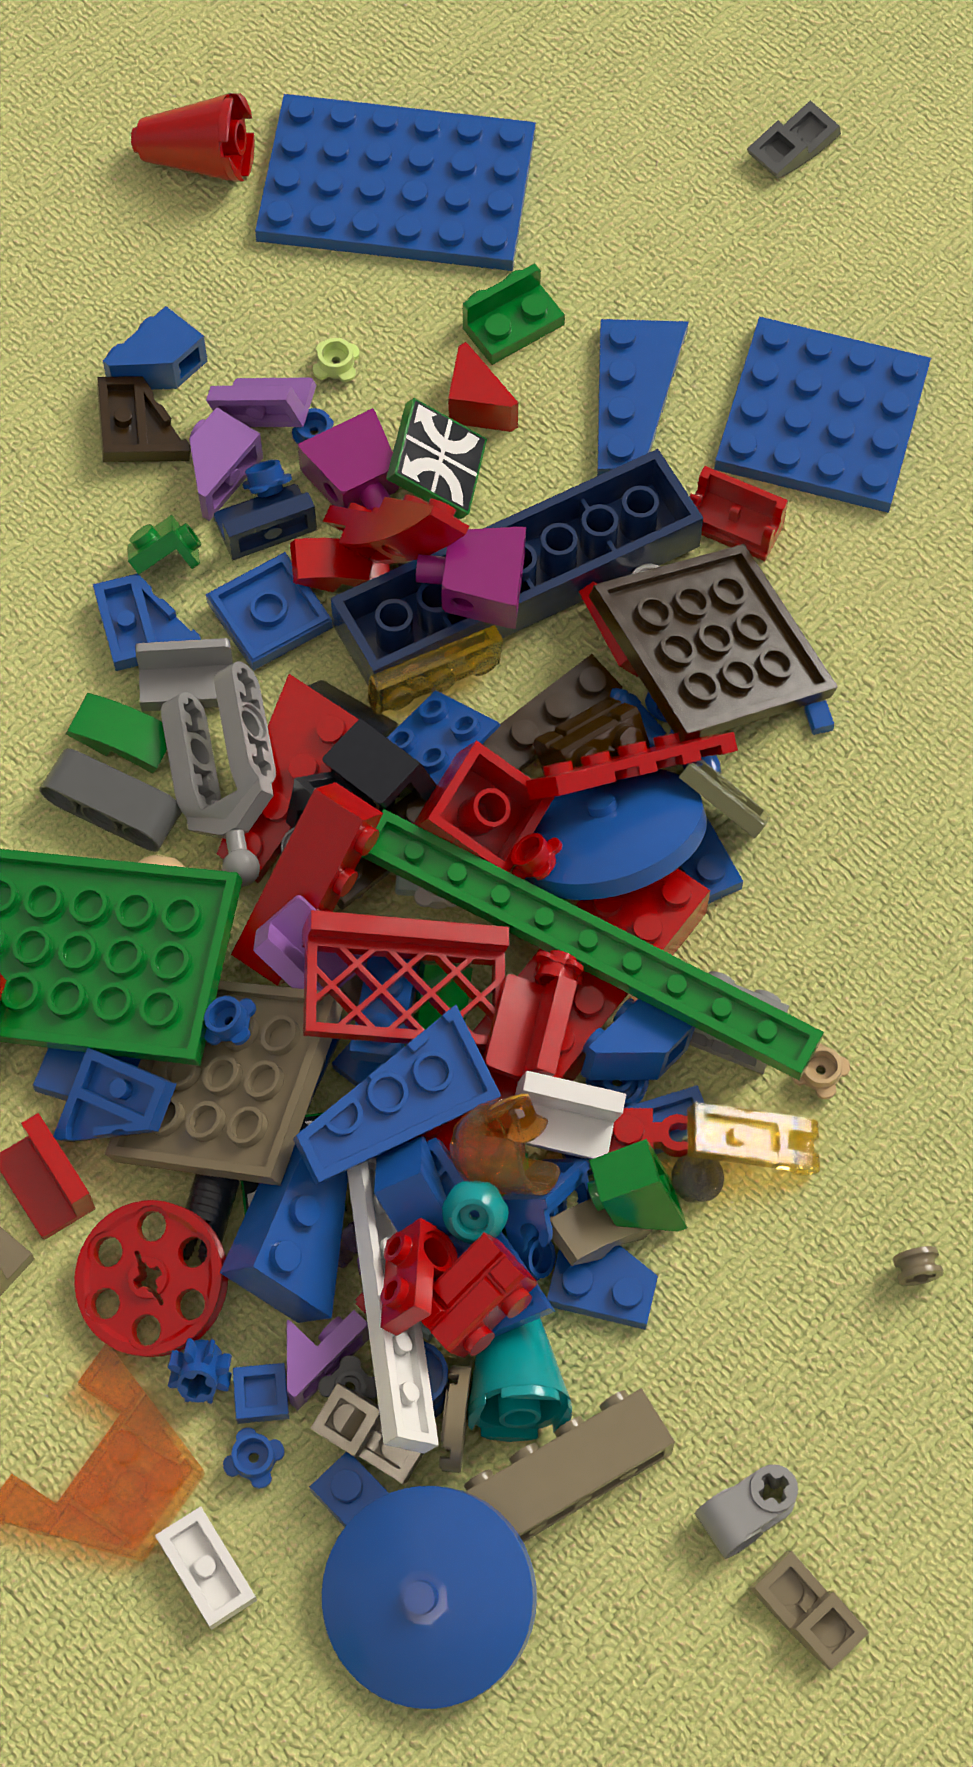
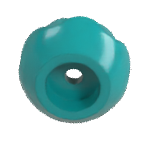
M463 1181L452 1188L442 1206V1216L446 1228L455 1238L467 1244H473L484 1232L496 1238L505 1227L509 1215L508 1206L504 1202L499 1190L489 1182ZM476 1210L479 1212V1216L472 1217L470 1212Z

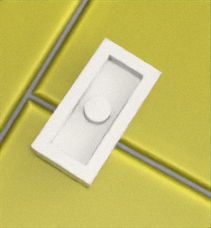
M201 1506L155 1535L211 1630L257 1601L256 1596Z

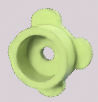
M330 338L317 345L318 362L312 367L316 378L323 380L330 377L340 379L342 382H350L355 378L354 362L360 356L359 348L355 344L349 343L342 338ZM335 360L340 361V362L337 363V364L332 363V361H335Z

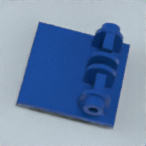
M435 690L387 738L420 762L436 785H438L459 751L476 740L483 744L501 725L490 717Z

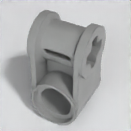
M767 1465L735 1486L729 1487L713 1496L700 1506L694 1514L723 1557L727 1559L744 1550L764 1532L787 1518L795 1505L798 1495V1483L795 1476L787 1468L780 1465ZM765 1484H768L773 1490L779 1487L784 1489L781 1503L778 1504L773 1497L767 1500L762 1498Z

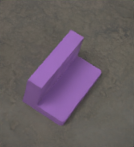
M310 377L237 378L232 386H211L206 401L213 411L217 407L249 427H304L316 383Z
M296 895L256 930L253 951L292 988L304 989L305 948H302V928L311 910L316 909L301 895ZM317 951V966L331 981L349 967L336 953ZM352 954L356 959H359L362 956ZM354 972L352 975H350L345 981H343L338 986V988L342 987L347 981H349L354 975H356V973ZM317 982V990L321 991L323 987Z

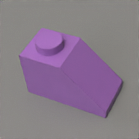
M217 407L206 420L202 419L194 426L189 438L202 517L208 521L214 517V513L219 511L247 478L246 469L260 463L263 459L260 433Z

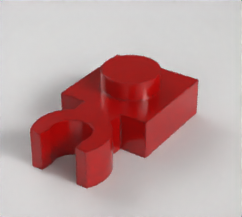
M624 1108L623 1114L614 1122L608 1153L647 1139L653 1150L661 1149L665 1154L672 1157L686 1156L689 1151V1142L673 1141L669 1133L673 1130H687L689 1117L674 1114L666 1117L662 1122H653V1108Z

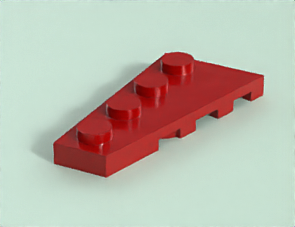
M673 732L653 737L655 744L653 747L647 748L646 741L617 747L619 756L610 758L609 751L581 756L582 766L573 768L572 761L547 765L543 767L545 776L526 780L529 799L561 796L616 782L618 779L656 772L661 768L702 760L701 757L738 751L734 732L680 742L678 733Z

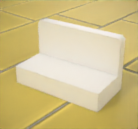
M526 1071L517 1083L515 1095L528 1094L537 1117L528 1128L523 1129L519 1119L527 1114V1108L522 1101H514L507 1138L509 1141L580 1158H589V1160L609 1152L613 1125L623 1114L626 1094Z

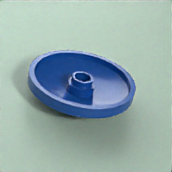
M658 769L656 772L618 779L616 782L555 796L533 833L542 835L546 841L554 837L558 838L562 843V849L555 855V867L547 877L542 880L526 877L525 880L559 898L570 900L603 899L626 894L648 886L680 867L690 858L702 842L707 828V817L701 795L680 779L679 774Z
M416 1486L397 1490L376 1499L357 1513L345 1526L330 1552L324 1571L322 1583L323 1619L328 1637L338 1658L348 1672L369 1691L387 1701L406 1707L419 1709L450 1707L469 1701L494 1687L508 1674L521 1657L530 1638L536 1616L537 1586L530 1556L519 1534L510 1522L490 1504L472 1494L454 1488Z

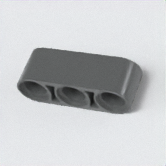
M68 748L63 750L39 787L40 793L60 809L137 846L154 852L159 851L182 814L177 801L167 793L79 751Z

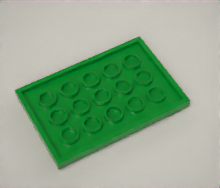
M0 849V974L7 980L0 998V1042L86 1052L87 1048H91L113 1056L201 1066L206 1044L204 1036L207 1029L204 1015L208 1006L216 999L242 886V878L237 872Z

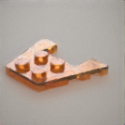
M105 1344L82 1375L78 1384L80 1388L120 1414L58 1502H53L11 1474L0 1489V1524H9L27 1529L29 1532L47 1537L50 1535L76 1542L80 1546L144 1562L158 1543L155 1535L169 1527L204 1477L205 1472L113 1349Z

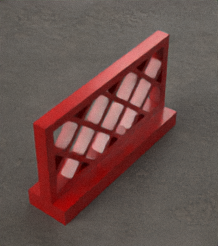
M311 910L302 928V948H305L303 1036L408 1044L425 1030L412 1016L427 1002L441 1015L450 1010L437 994L451 981H454L472 999L460 1011L463 1018L478 1006L493 1021L501 985L505 977V951L509 947V927ZM317 951L336 953L349 967L331 981L317 966ZM352 954L362 956L359 959H356ZM373 956L386 957L398 970L383 985L363 966ZM403 959H412V960L409 961L408 963H406ZM422 960L435 961L447 974L432 989L413 970ZM452 963H461V964H460L458 967H455ZM471 964L492 966V984L482 993L462 974ZM354 972L374 992L357 1007L338 988ZM403 976L423 996L407 1011L387 991ZM317 982L323 987V989L318 994ZM491 993L492 1004L486 999ZM328 994L348 1013L338 1024L316 1022V1004ZM378 998L398 1017L389 1027L374 1026L362 1013ZM355 1020L358 1025H350L349 1023ZM404 1023L408 1029H401L399 1027ZM469 1029L478 1049L485 1050L489 1035L474 1034Z

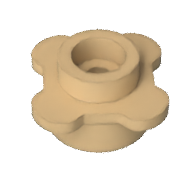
M820 1043L801 1079L797 1080L792 1077V1080L797 1085H807L816 1091L819 1098L830 1099L836 1094V1084L840 1078L849 1074L850 1064L845 1057H840L835 1050ZM822 1067L825 1069V1073L820 1075L816 1072V1069Z

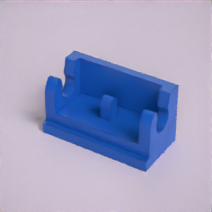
M589 1158L543 1159L502 1197L509 1210L508 1220L505 1225L507 1238L516 1252H524L528 1248V1242L538 1232V1240L542 1247H546L550 1243L553 1236L550 1218L567 1210V1197L574 1190L578 1195V1204L591 1199L587 1185L589 1182L587 1171L591 1168Z

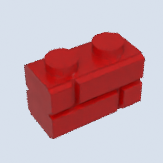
M484 1232L433 1283L431 1315L421 1320V1322L449 1353L465 1358L468 1354L474 1356L482 1352L492 1342L495 1336L492 1329L505 1316L513 1318L529 1305L532 1300V1295L529 1292L538 1283L502 1242Z

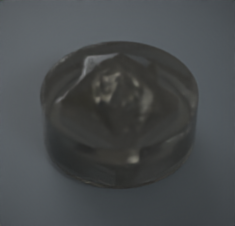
M696 1151L680 1157L675 1162L672 1169V1184L676 1193L687 1202L700 1203L710 1201L718 1196L722 1190L724 1172L715 1156L705 1151Z

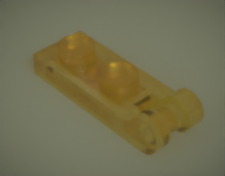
M695 1102L687 1108L688 1157L789 1170L792 1174L800 1176L815 1175L820 1172V1156L814 1150V1141L819 1138V1123L814 1119ZM788 1137L794 1141V1149H789Z

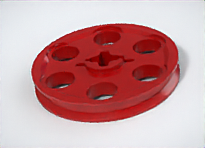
M144 1200L124 1205L105 1216L92 1229L80 1250L75 1268L74 1287L81 1315L91 1331L101 1341L123 1353L142 1357H162L171 1355L172 1350L182 1351L186 1347L188 1338L194 1341L199 1340L208 1332L223 1308L229 1281L227 1277L220 1273L226 1259L224 1248L211 1226L203 1218L187 1208L158 1200ZM158 1212L165 1219L166 1229L161 1238L150 1242L143 1235V1221L151 1213ZM116 1238L122 1246V1256L117 1264L106 1267L100 1261L99 1249L105 1240ZM199 1238L206 1244L207 1257L200 1266L191 1268L184 1261L183 1250L190 1240ZM146 1265L150 1269L161 1271L162 1275L155 1280L158 1287L156 1291L153 1288L142 1287L141 1282L147 1278ZM112 1289L119 1297V1309L115 1315L104 1319L97 1312L96 1301L103 1291ZM197 1290L203 1295L205 1307L203 1313L198 1318L188 1320L181 1312V1301L186 1293ZM152 1315L160 1323V1336L153 1344L144 1345L137 1337V1327L143 1318Z

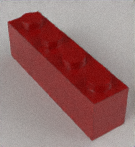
M336 782L315 788L231 955L276 986L286 983L253 951L256 930L296 895L303 896L317 911L333 912L340 897H344L355 884L358 877L355 868L361 856H365L375 845L380 834L376 827L384 813Z

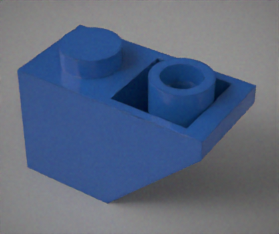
M165 306L154 317L146 318L140 324L138 330L124 343L115 345L108 352L103 360L106 377L143 376L152 390L177 389L208 362L204 335Z
M629 998L617 1011L613 1023L606 1030L602 1028L595 1030L584 1044L582 1051L586 1056L581 1075L587 1080H658L688 1050L695 1027L640 999L635 1001Z

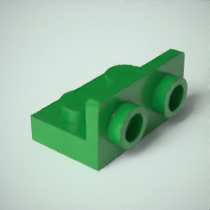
M532 264L523 270L511 272L503 281L486 290L476 291L462 305L463 330L491 365L565 325V314L541 286V270L536 264Z

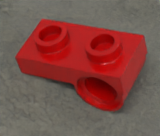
M419 1218L400 1232L393 1234L387 1240L384 1249L385 1273L384 1286L380 1297L382 1303L380 1328L395 1336H398L431 1315L433 1282L457 1260V1252L450 1238L438 1230L437 1226L422 1218Z

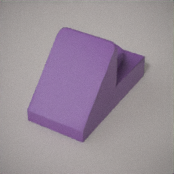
M355 1310L344 1320L340 1316L333 1319L320 1333L318 1339L321 1343L318 1346L290 1320H287V1393L290 1404L297 1411L318 1391V1384L322 1377L331 1376L340 1367V1361L343 1357L353 1356L369 1340L368 1324Z

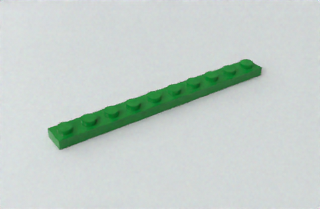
M383 809L382 813L384 814L376 827L380 832L379 837L373 848L365 856L361 857L496 926L509 927V933L546 952L560 950L571 954L577 959V962L583 965V971L797 1080L801 1079L823 1038V1031Z

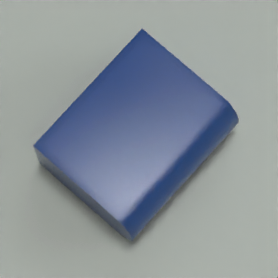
M826 700L811 703L804 707V712L813 735L833 731L834 721Z

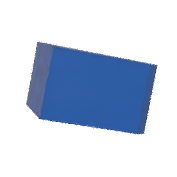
M420 1136L377 1156L374 1194L397 1232L422 1218L437 1226V1229L447 1236L451 1235L444 1224L442 1216V1206L446 1195L426 1138Z

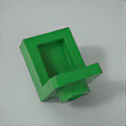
M172 514L154 527L151 524H147L137 530L131 536L130 543L127 545L128 562L138 575L174 550L179 552L191 569L200 564L198 548L201 547V542L187 523L180 526Z

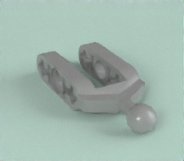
M237 661L217 672L214 677L229 766L237 791L221 799L207 717L203 706L194 695L184 691L166 701L161 707V717L175 797L180 810L186 816L188 830L201 835L226 839L228 855L223 860L222 871L237 872L243 880L241 887H245L257 879L260 870L257 856L247 850L245 834L249 832L274 796L272 783L276 777V768L258 679L248 665Z

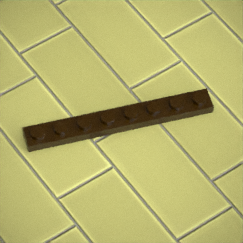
M591 654L500 724L501 726L483 745L516 769L522 771L538 758L533 744L535 738L548 731H554L558 725L610 697L613 688L622 689L623 686ZM411 792L387 811L414 823L426 802ZM361 857L355 868V871L358 873L357 880L351 890L344 897H340L337 902L338 907L341 910L345 909L391 872Z

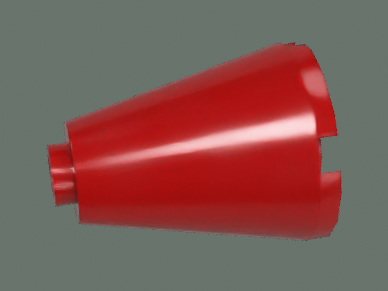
M228 93L140 118L137 127L132 129V149L135 153L139 154L143 162L232 182L244 181L242 176H249L254 160V133H246L245 119H252L251 110L246 98L241 93Z

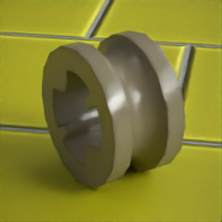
M923 1246L895 1255L892 1259L893 1264L901 1269V1274L897 1277L898 1283L901 1286H915L931 1282L943 1276L942 1266L935 1263V1259L939 1256L938 1249L933 1246Z

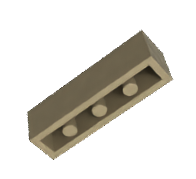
M642 1388L628 1395L626 1390H622L600 1404L599 1408L602 1412L585 1422L581 1416L569 1420L554 1432L557 1437L556 1439L540 1448L537 1443L523 1447L510 1457L509 1460L512 1463L510 1466L496 1474H493L491 1469L485 1470L466 1482L464 1488L467 1493L482 1499L498 1510L514 1527L522 1541L525 1542L670 1456L673 1452L675 1441Z

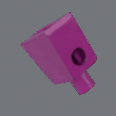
M373 408L297 444L300 470L334 506L348 508L352 502L372 511L373 507L380 508L384 497L391 498L390 495L396 493L399 489L398 485L386 479L393 452Z
M526 527L468 529L465 536L447 546L446 557L418 555L416 582L442 585V609L447 613L516 629L525 557Z

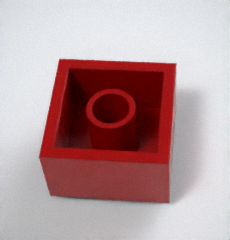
M476 740L456 754L413 824L510 872L514 866L511 861V853L514 846L523 837L535 831L554 797L530 800L526 780H530V778Z

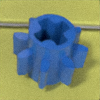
M188 1338L184 1353L174 1350L171 1352L168 1369L171 1370L168 1387L177 1388L187 1403L189 1401L213 1403L216 1389L221 1391L229 1390L232 1376L229 1372L231 1354H222L221 1349L215 1344L213 1339L210 1341L203 1339L194 1341Z

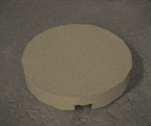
M453 1365L449 1369L450 1380H458V1384H449V1389H446L441 1433L443 1448H446V1451L451 1453L450 1457L440 1456L439 1468L443 1472L461 1473L467 1429V1406L471 1387V1366Z

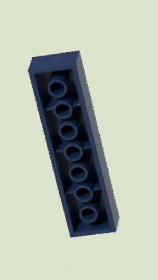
M656 449L485 527H526L525 557L516 629L445 612L442 609V585L416 582L417 560L410 561L332 597L333 627L376 698L582 602L583 599L579 591L593 581L599 584L632 575L634 570L643 564L660 566L700 547L704 518L659 449ZM447 547L431 555L446 557Z

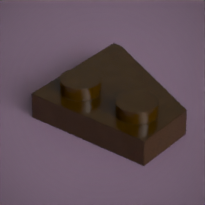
M143 376L97 377L103 462L190 461V444L186 439L181 440L171 426L172 418L163 405L155 401L153 391Z

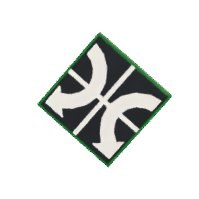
M413 398L405 403L386 479L427 502L432 498L450 505L456 509L454 516L462 519L470 513L487 438Z

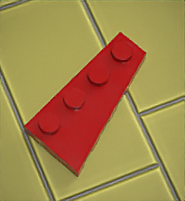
M288 674L268 724L276 768V777L272 783L274 796L249 832L245 834L247 850L257 856L260 864L259 876L255 880L258 884L281 853V843L284 835L292 829L286 823L294 779L296 777L331 772L332 770L323 762V756L359 720L291 674ZM222 838L216 853L222 860L228 855L227 843L224 838Z

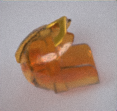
M519 1094L507 1099H497L481 1103L466 1113L453 1127V1134L450 1140L451 1160L460 1176L468 1182H489L496 1186L501 1195L513 1193L540 1196L549 1193L555 1187L560 1175L559 1166L552 1162L525 1158V1143L539 1137L548 1124V1119L536 1113L528 1094ZM514 1109L523 1110L525 1116L519 1119Z

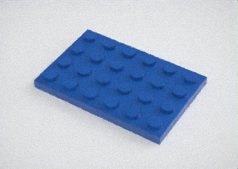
M284 94L255 229L256 242L513 271L535 139L536 122Z

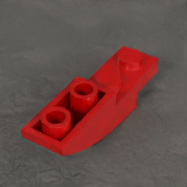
M405 494L403 500L384 497L380 508L373 507L372 511L352 502L348 508L330 505L323 519V522L343 532L339 539V544L372 562L384 564L417 560L419 554L431 555L465 536L469 529V525L454 517L456 509L450 505L432 498L427 503L409 494Z

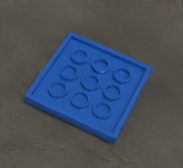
M759 316L715 459L714 470L889 513L931 358Z

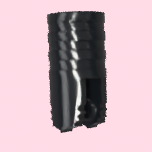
M195 1174L185 1208L203 1218L214 1230L222 1244L240 1181ZM198 1238L190 1240L183 1250L184 1260H190V1257H192ZM201 1240L198 1250L201 1264L207 1257V1247L203 1240Z

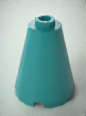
M541 1318L494 1337L492 1342L476 1355L467 1406V1420L471 1430H473L475 1425L480 1427L481 1437L503 1442L530 1441L538 1439V1429L552 1425L554 1433L560 1426L571 1420V1399Z

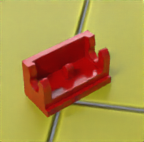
M704 466L699 475L695 495L690 494L691 500L704 518L701 535L728 547L745 544L752 557L765 562L784 527L788 500Z

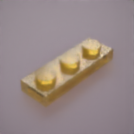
M494 625L369 676L367 701L375 714L389 709L396 711L408 706L414 699L430 692L433 693L435 690L440 693L453 686L455 682L466 677L485 675L493 670L496 665L500 664L503 638Z

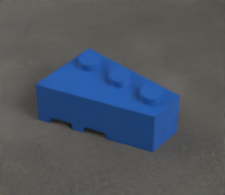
M295 1144L281 1185L259 1183L220 1273L297 1323L332 1318L348 1183L347 1171L315 1185Z

